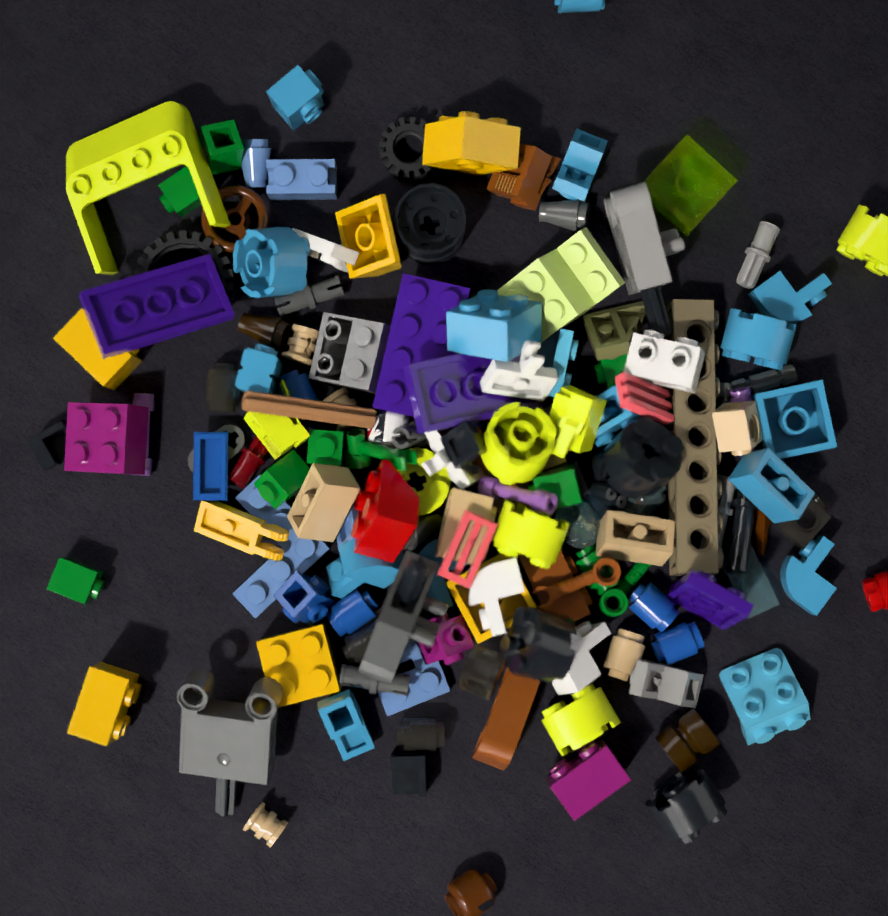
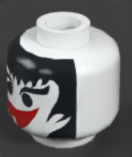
M375 409L376 423L373 428L367 429V440L396 449L397 447L392 442V436L400 435V433L393 434L392 432L397 427L408 426L412 422V417Z

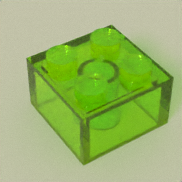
M686 135L643 182H645L648 188L652 205L685 236H688L738 180L690 136Z

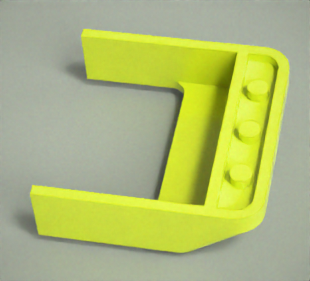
M172 101L164 102L76 141L68 148L66 154V192L96 274L113 275L118 273V269L93 202L181 164L186 165L191 172L210 226L225 228L231 225L191 115L184 105Z

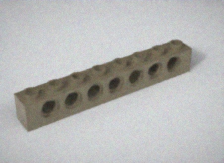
M673 299L666 305L672 333L666 336V340L677 342L678 337L687 338L688 329L695 330L700 337L697 347L703 349L705 356L695 393L667 387L670 394L667 401L672 404V409L667 412L674 414L675 421L667 424V430L679 437L684 446V450L681 453L682 462L680 470L668 482L669 520L675 521L673 554L669 557L670 576H685L690 571L697 572V570H700L710 575H715L719 573L718 568H721L723 564V550L721 547H718V533L720 534L722 531L723 521L721 513H717V499H720L722 494V483L720 479H717V465H720L721 452H719L718 445H716V433L712 412L716 410L715 398H718L720 393V380L718 377H715V364L719 361L720 351L719 345L714 344V331L718 329L719 314L717 310H714V300ZM689 396L699 399L701 403L700 412H695L689 407ZM690 429L696 430L701 435L702 441L700 446L693 445L688 437ZM691 463L697 464L701 468L702 477L700 480H695L691 477L689 473ZM692 497L698 498L703 505L700 515L695 514L690 509L689 503ZM693 531L700 533L703 538L701 549L693 547L690 542V535Z

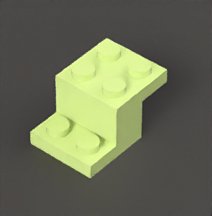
M585 227L557 249L536 259L497 291L498 295L502 296L521 294L528 296V300L542 302L541 344L560 330V328L581 317L625 284V281Z

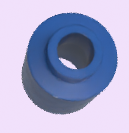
M298 369L279 377L280 381L284 380L291 397L319 401L307 373L300 375ZM279 384L276 386L279 395H283Z
M651 582L646 586L639 583L627 597L631 601L628 608L650 628L654 629L656 627L660 632L664 631L679 614V611L674 608L675 603Z
M356 588L332 605L331 611L327 613L326 617L339 636H343L346 633L352 634L377 616L374 609L378 605L368 590L361 592Z
M683 622L654 634L656 641L651 643L658 662L664 660L667 666L698 654V649L705 647L702 636L694 622L689 624Z

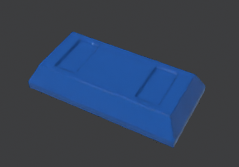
M194 432L193 500L228 501V432Z

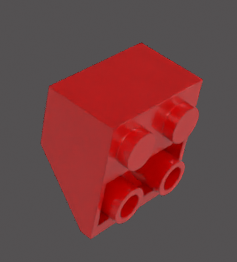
M383 459L376 472L371 471L369 473L365 490H359L354 509L359 512L352 527L351 537L355 538L354 553L393 563L417 527L420 498L388 460Z

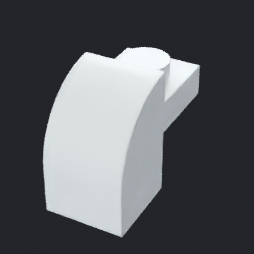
M514 557L483 567L476 574L469 589L470 606L484 602L485 608L479 610L483 630L490 629L492 636L506 633L498 598L525 592L517 559Z
M589 621L575 626L577 634L571 633L570 650H575L576 654L571 669L564 679H554L552 681V685L558 695L579 692L601 675L589 650L611 634L605 622L590 624Z

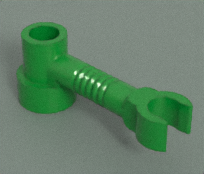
M360 428L350 429L345 432L346 449L343 451L345 467L350 469L368 467L372 463L371 457L388 460L397 470L406 471V463L417 465L416 451L413 449H392L366 441L365 430Z
M636 562L615 589L607 590L601 595L599 599L601 611L610 617L623 614L628 607V593L651 565ZM609 597L616 600L617 605L614 610L607 606Z

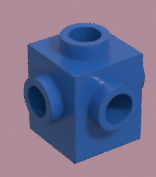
M296 571L273 595L284 607L282 611L294 623L301 621L311 626L322 620L327 615L328 608L335 602L327 593L330 589L329 586L317 575L310 577L299 571Z

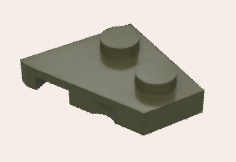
M643 301L582 315L584 327L597 361L616 359L621 355L629 353L633 333L640 334L647 318Z

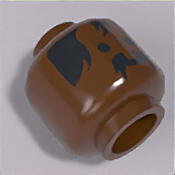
M469 869L448 883V893L444 897L455 916H480L495 905L493 893L497 891V887L488 873L482 875L475 869Z

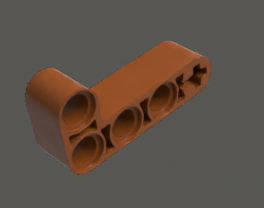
M507 666L486 725L475 746L472 759L503 771L506 769L515 752L540 681L515 676L509 671Z

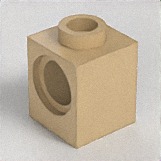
M756 400L723 403L712 412L719 452L731 451L734 456L746 455L751 453L752 449L763 440Z

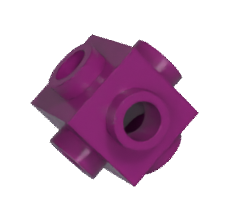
M448 613L443 617L438 616L430 619V621L440 625L433 646L430 647L419 642L427 665L442 659L445 665L465 658L463 651L475 647L472 641L471 630L465 623L463 615L450 619Z

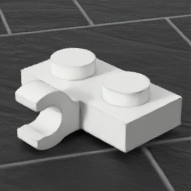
M292 228L299 237L307 239L310 246L308 256L318 259L319 254L322 253L321 261L332 264L336 269L348 272L345 262L355 265L359 252L343 247L342 244L338 245Z
M526 341L521 350L519 363L493 359L480 380L482 392L544 402L558 381L556 369L542 367L544 356L536 355L541 346L540 343Z
M455 426L425 433L429 440V445L435 453V457L422 463L429 476L446 467L449 478L457 484L460 490H463L478 483L480 478L485 475L481 467L477 469L454 468L440 439L454 429Z

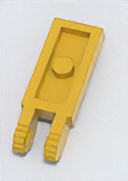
M201 500L194 531L251 555L257 554L275 561L283 559L284 550L270 543H261L262 536L284 542L289 537L287 529L276 524H268L263 519L216 500Z

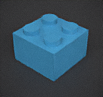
M481 290L478 292V295L462 300L459 305L446 311L447 351L508 362L521 354L522 347L526 341L538 343L542 341V302L528 300L526 295L502 296L498 295L496 290Z
M823 380L752 395V401L756 400L763 439L759 443L761 450L769 448L779 459L837 447Z

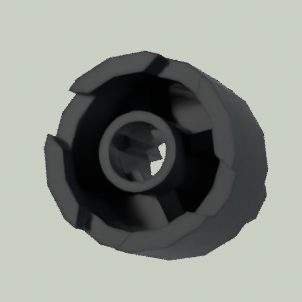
M640 417L636 421L629 423L605 447L601 463L602 465L605 464L610 476L607 481L617 492L631 499H637L639 496L647 497L650 495L651 497L680 470L682 462L681 453L684 450L681 439L673 435L663 425L652 421L649 417Z
M518 607L515 610L508 635H504L500 642V654L506 656L509 671L515 676L547 683H553L554 679H564L571 669L576 654L575 650H570L571 633L577 634L574 621L566 615L533 607Z
M701 765L692 766L691 770L693 773L684 777L680 772L674 774L653 791V794L656 796L653 802L651 799L645 802L646 807L669 840L680 839L683 844L692 842L700 835L699 829L709 822H718L728 812L724 807V798Z

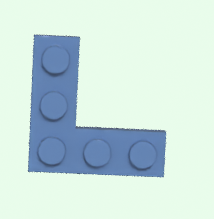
M258 475L235 498L251 515L265 520L268 524H276L287 529L289 537L285 542L275 540L284 550L282 560L268 559L232 593L255 619L276 600L273 595L296 571L304 574L330 549L324 541L297 537L287 518L291 506L285 502L275 510L269 502L261 497L259 490L255 487L254 483L261 475Z

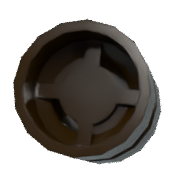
M693 708L680 717L677 729L668 726L655 736L658 743L681 773L697 762V752L701 754L709 753L720 744Z

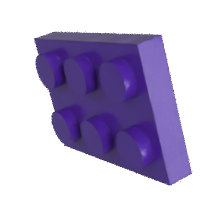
M697 570V572L690 571L672 584L666 593V596L676 605L722 630L747 618L754 604L746 600L747 596L743 592L728 587L726 590L715 583L716 579L712 575Z

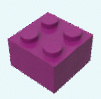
M68 402L64 471L145 475L149 407L130 404Z
M602 738L597 742L593 739L576 750L579 755L569 762L564 758L549 769L551 774L547 777L548 784L574 821L631 781Z

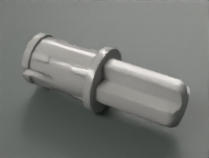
M766 221L759 223L751 246L745 249L747 256L736 279L740 286L748 289L754 288L765 262H770L771 257L769 254L780 232L779 227Z

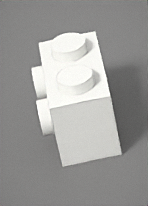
M644 330L643 335L633 333L624 372L655 385L691 393L696 392L705 356L703 349L697 347V341L678 337L677 342L664 339V334L650 330Z

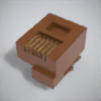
M520 143L518 169L492 173L487 190L497 196L511 199V203L517 207L536 211L541 195L552 181L549 178L561 161V158L550 156L538 147Z

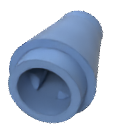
M268 139L241 140L244 147L241 166L246 187H266L268 174L266 160H270L271 148H268Z

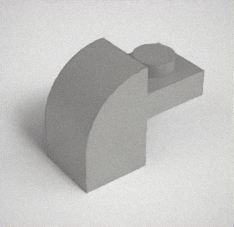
M637 660L636 667H634L630 675L631 687L629 694L658 699L679 706L696 708L704 675L653 661Z

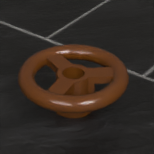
M239 185L226 186L218 190L221 200L233 195L242 196L237 207L231 208L226 212L229 222L233 215H240L242 218L238 225L225 227L230 234L238 236L240 240L246 235L245 231L251 225L247 210L252 203L255 205L259 216L257 229L268 228L269 214L267 206L255 191ZM203 208L201 224L205 236L214 240L213 245L215 247L219 245L224 251L233 253L235 243L225 241L216 234L213 226H210Z

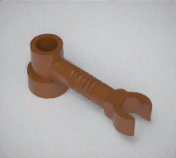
M604 557L594 564L593 569L579 574V576L577 575L551 586H537L532 593L544 590L549 594V600L546 603L540 604L538 608H547L552 604L553 600L586 587V585L589 586L597 582L603 586L615 584L620 578V566L614 559ZM603 565H610L613 568V573L611 576L605 577L601 575L600 568Z

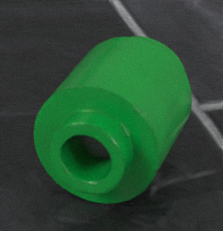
M593 543L576 553L579 559L574 564L580 574L593 569L594 564L599 559L604 558L595 556L596 547ZM603 565L600 568V573L605 577H609L613 573V568L610 565ZM619 578L615 584L610 586H603L597 582L588 587L590 590H595L597 595L600 596L618 585L621 580Z

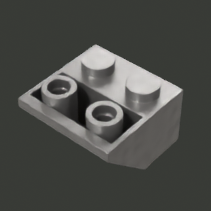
M323 312L308 378L376 394L391 326L380 322Z

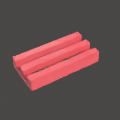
M626 372L615 377L621 408L644 417H649L663 425L675 421L674 414L667 412L672 409L671 402L665 400L670 397L668 390Z
M465 510L437 575L470 589L498 524ZM469 520H472L474 525L453 573L447 570ZM483 525L487 527V530L466 578L460 577L461 571Z

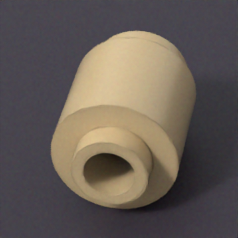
M623 629L618 630L617 636L612 637L603 666L610 669L608 676L628 681L632 670L636 667L637 660L642 659L645 645H643L644 636Z

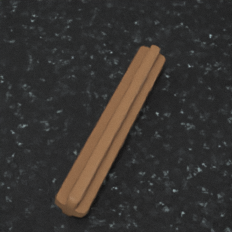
M250 390L245 391L242 397V409L250 412L369 429L374 427L377 418L376 410L373 408Z

